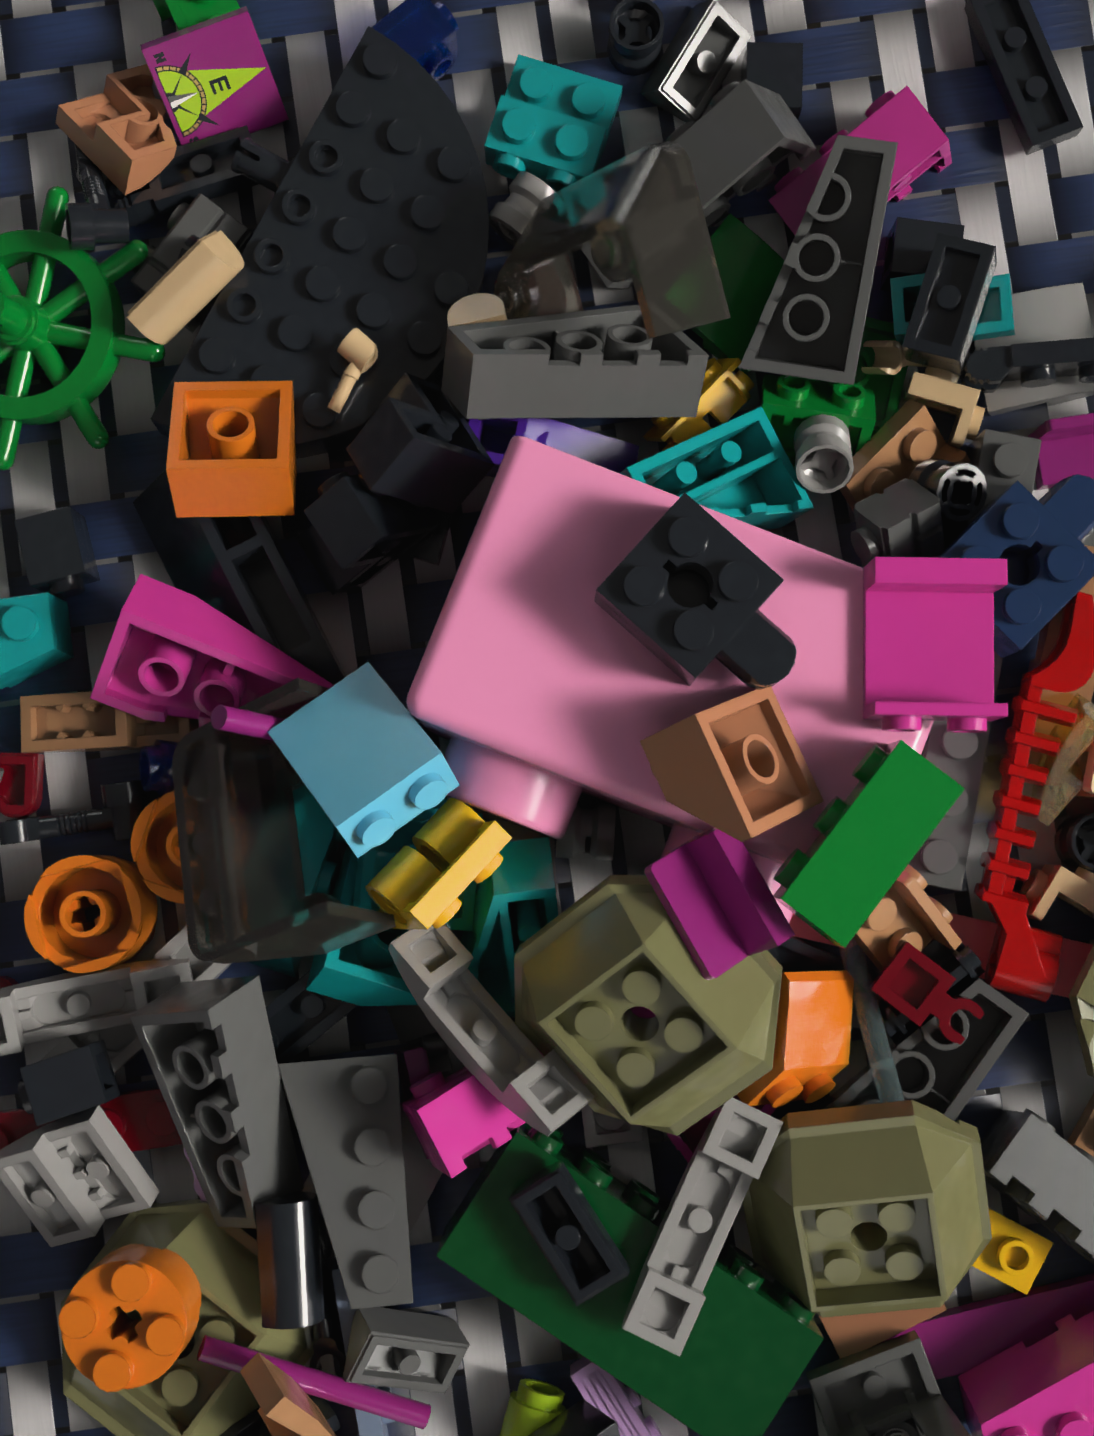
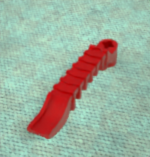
M1078 592L1063 607L1060 631L1054 648L1038 666L1022 674L1019 695L1013 698L1011 705L1014 711L1012 727L1007 729L1005 740L1008 743L1006 758L1001 760L998 768L1002 776L1000 788L995 790L992 798L996 807L994 819L988 822L986 828L989 838L987 852L982 853L980 858V865L984 867L981 883H976L974 893L982 901L987 902L998 925L986 965L985 983L994 989L1041 1002H1046L1054 989L1059 970V955L1063 936L1030 927L1026 915L1029 906L1026 895L1013 892L1016 879L1028 881L1032 866L1028 862L1010 858L1012 845L1032 850L1037 836L1036 831L1016 826L1018 814L1037 818L1042 805L1040 799L1022 795L1024 782L1043 787L1049 774L1048 768L1028 763L1030 751L1055 757L1061 743L1058 737L1035 732L1036 721L1040 719L1072 728L1078 715V710L1075 708L1041 700L1042 690L1064 693L1075 691L1087 683L1094 671V601L1092 595Z

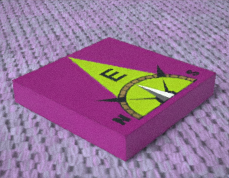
M246 6L140 45L181 146L246 125L251 134L289 120Z

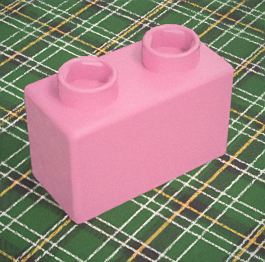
M514 436L511 438L407 694L406 704L411 715L431 733L450 740L444 758L460 786L446 796L456 798L467 805L551 838L562 839L582 792L672 828L661 857L695 836L715 828L666 801L661 787L651 771L650 763L640 741L698 712L756 689L748 687L716 658L689 686L594 602L596 589L680 498L679 496L527 437ZM700 505L784 579L773 594L758 609L792 639L797 651L795 664L790 673L772 686V690L824 802L751 839L743 841L771 893L774 895L781 886V884L773 879L778 869L796 848L806 853L819 836L820 832L813 827L815 821L836 796L843 801L847 799L859 783V780L852 776V773L868 751L876 744L884 750L888 744L902 740L921 755L934 721L922 720V731L888 732L882 731V720L863 719L862 567ZM777 901L789 923L793 913Z

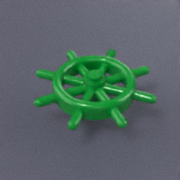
M59 186L50 188L46 194L39 230H15L0 234V365L12 357L5 395L0 394V470L10 469L15 462L22 424L43 425L61 421L71 416L92 448L102 449L106 447L110 439L109 434L90 403L108 385L121 357L159 362L165 356L164 345L155 343L147 338L125 335L124 309L114 284L115 281L148 257L147 245L141 240H132L101 263L84 250H70L68 240L61 237L65 222V204L69 203V195L64 188ZM32 261L24 297L7 270L16 265ZM60 263L67 266L77 276L78 280L48 301L55 265ZM89 301L91 328L61 323L64 318ZM60 345L85 350L83 357L72 373L57 351ZM37 360L54 388L37 395L28 396L35 361Z

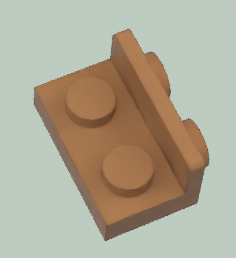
M909 399L871 440L852 457L854 465L852 477L839 490L854 512L855 503L875 493L883 494V489L903 479H909L915 467L927 459H943L950 462L970 464V459L965 451L945 442L924 404Z
M909 864L853 937L880 972L905 940L920 952L932 939L954 951L962 943L961 939L949 925L953 920L951 913L941 903L925 893L924 889L928 886L927 881Z

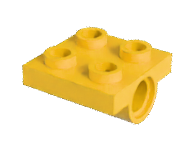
M449 798L412 837V842L418 851L409 846H403L366 885V891L380 907L377 913L393 929L428 930L431 925L438 929L447 923L460 909L462 902L458 896L473 880L477 884L483 882L500 866L504 857L499 852L512 837L495 820L485 822L465 803L456 798Z

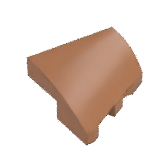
M147 64L107 74L103 93L58 105L55 123L124 195L143 187L159 175L172 161L177 148L172 130L164 123L166 111L162 99H155L152 89L154 79Z

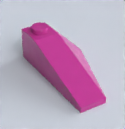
M140 573L120 612L90 698L144 720L165 722L167 716L198 719L199 727L213 728L211 725V714L217 705H225L286 719L334 685L195 595Z

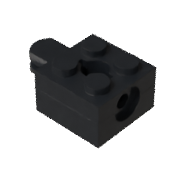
M685 492L596 589L594 602L689 686L714 658L718 659L748 687L760 690L777 684L790 673L795 664L797 651L792 639L758 610L784 579Z

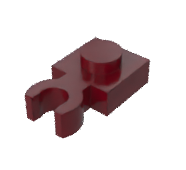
M906 940L870 985L871 990L918 1026H921L930 1013L936 1017L937 1026L942 1034L957 1044H962L965 1038L951 1026L953 1013L964 1009L968 1010L978 1019H981L984 1015L981 1007L970 998L965 996L951 997L946 992L956 978Z

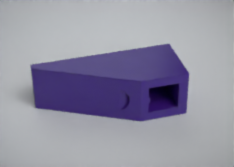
M469 419V426L495 464L486 476L496 477L508 444L514 436L527 437L617 473L622 472L625 468L637 462L639 445L553 419Z

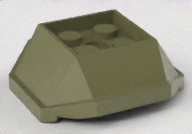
M610 875L519 945L514 955L515 1024L543 1056H546L553 1049L594 1095L592 1101L588 1103L594 1112L624 1120L632 1125H641L678 1136L773 1069L783 967L766 950L746 957L715 979H704L646 875ZM645 1007L656 1016L653 1018H641L635 1015L630 1008Z
M914 1100L787 1113L779 1120L784 1123L758 1180L752 1179L743 1200L754 1262L784 1287L789 1288L811 1312H816L822 1318L941 1307L949 1299L953 1290L992 1240L982 1149L977 1127L959 1119L955 1122L939 1111Z
M200 1199L162 1204L153 1203L151 1208L127 1215L80 1279L109 1253L129 1244H144L143 1246H151L161 1250L166 1248L177 1253L193 1269L201 1288L200 1314L194 1333L195 1344L186 1346L173 1365L153 1382L137 1388L122 1389L118 1392H106L99 1389L93 1381L85 1377L74 1366L62 1340L63 1394L116 1436H220L233 1424L259 1408L260 1405L242 1374L197 1360L198 1350L204 1336L207 1335L305 1365L314 1353L312 1327L284 1330L262 1327L257 1232L252 1228L217 1227L207 1201H200ZM70 1292L67 1294V1296H66V1297L64 1298V1300L61 1302V1309H62V1307L65 1305V1302H66L67 1297H68V1295L70 1294ZM136 1309L126 1313L132 1320L142 1319Z

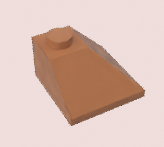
M772 687L761 690L756 689L698 712L640 741L650 763L651 771L657 779L666 801L740 842L751 839L824 802Z

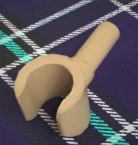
M358 328L351 330L337 349V352L350 363L344 370V374L327 406L339 414L356 380L359 379L361 373L371 368L378 358L376 344Z
M869 340L863 344V347H872L875 352L873 366L862 367V371L865 374L895 375L902 367L906 366L930 367L906 360L902 345L896 340Z

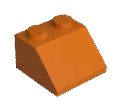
M292 381L174 382L166 472L176 518L295 516L297 466Z
M848 971L782 973L773 1069L737 1094L741 1102L749 1106L771 1104L773 1108H778L790 1101L804 1100L805 1103L809 1104L821 1099L835 1087L833 1078L849 1064L854 979Z

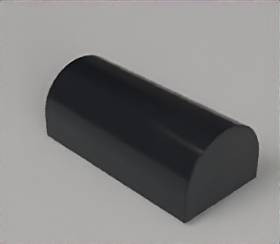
M563 1161L555 1162L537 1172L511 1194L509 1201L576 1306L629 1275L631 1269Z
M296 1191L255 1203L262 1327L284 1330L303 1328L320 1323L325 1319L317 1194Z

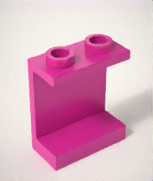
M874 557L863 567V719L882 720V731L888 732L922 731V720L947 721V732L981 733L987 732V721L991 722L1008 717V703H994V592L1008 585L1007 559Z

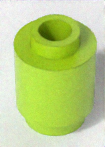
M521 1379L518 1390L510 1393L500 1436L530 1435L566 1410L565 1406L562 1405L565 1393L560 1388L547 1382L535 1379Z

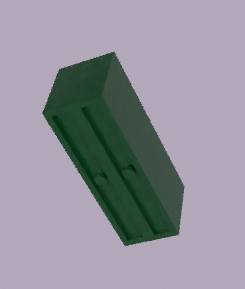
M527 1123L510 1132L512 1139L495 1150L444 1228L436 1256L699 1435L763 1436L824 1339L813 1319L816 1312H811L789 1288L784 1287L776 1279L772 1283L755 1270L758 1264L754 1262V1259L729 1243L725 1250L721 1249L705 1285L703 1294L706 1296V1299L680 1357L622 1329V1323L639 1275L666 1213L658 1205L660 1197L635 1179H631L628 1185L621 1182L609 1172L612 1165L590 1148L583 1146L578 1153L561 1140L564 1133L559 1128L548 1137ZM558 1161H563L631 1268L628 1276L578 1306L575 1305L509 1201L511 1194L522 1183L537 1172Z

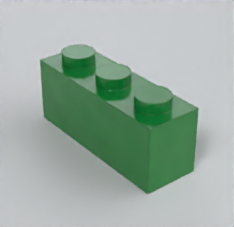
M902 740L888 744L884 750L876 744L868 751L852 773V776L858 779L859 783L845 801L838 796L832 799L813 825L820 832L819 836L806 853L796 848L784 861L773 878L781 884L773 895L774 898L831 943L846 948L965 790L964 787Z

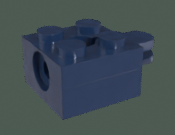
M1076 474L1062 479L1039 501L1017 480L998 495L937 557L1007 559L1008 585L994 592V651L1001 658L1022 650L1094 576V554L1081 542L1094 528V480L1088 476Z

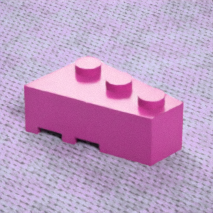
M908 86L904 87L896 95L893 91H888L881 95L866 110L865 115L867 119L850 133L843 129L834 134L820 148L819 153L822 156L805 170L801 167L793 169L775 185L774 190L777 193L768 201L794 235L797 233L838 135L898 142L888 201L894 198L899 202L909 195L913 190L909 184L930 167L934 166L939 173L952 164L949 139Z
M466 1067L444 1078L441 1071L424 1077L409 1087L413 1096L400 1103L432 1166L451 1178L467 1169L463 1159L489 1144L492 1145L493 1149L500 1147L512 1139L510 1134L512 1130L526 1123L492 1095Z
M1094 1311L1076 1321L1069 1314L1055 1322L1059 1330L1027 1348L1023 1341H1020L958 1376L966 1423L972 1436H1094Z

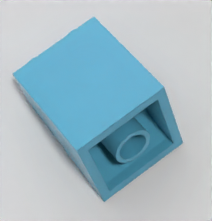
M369 662L267 731L357 858L373 847L385 843L395 831L423 811L438 805L448 793L460 786L442 752Z

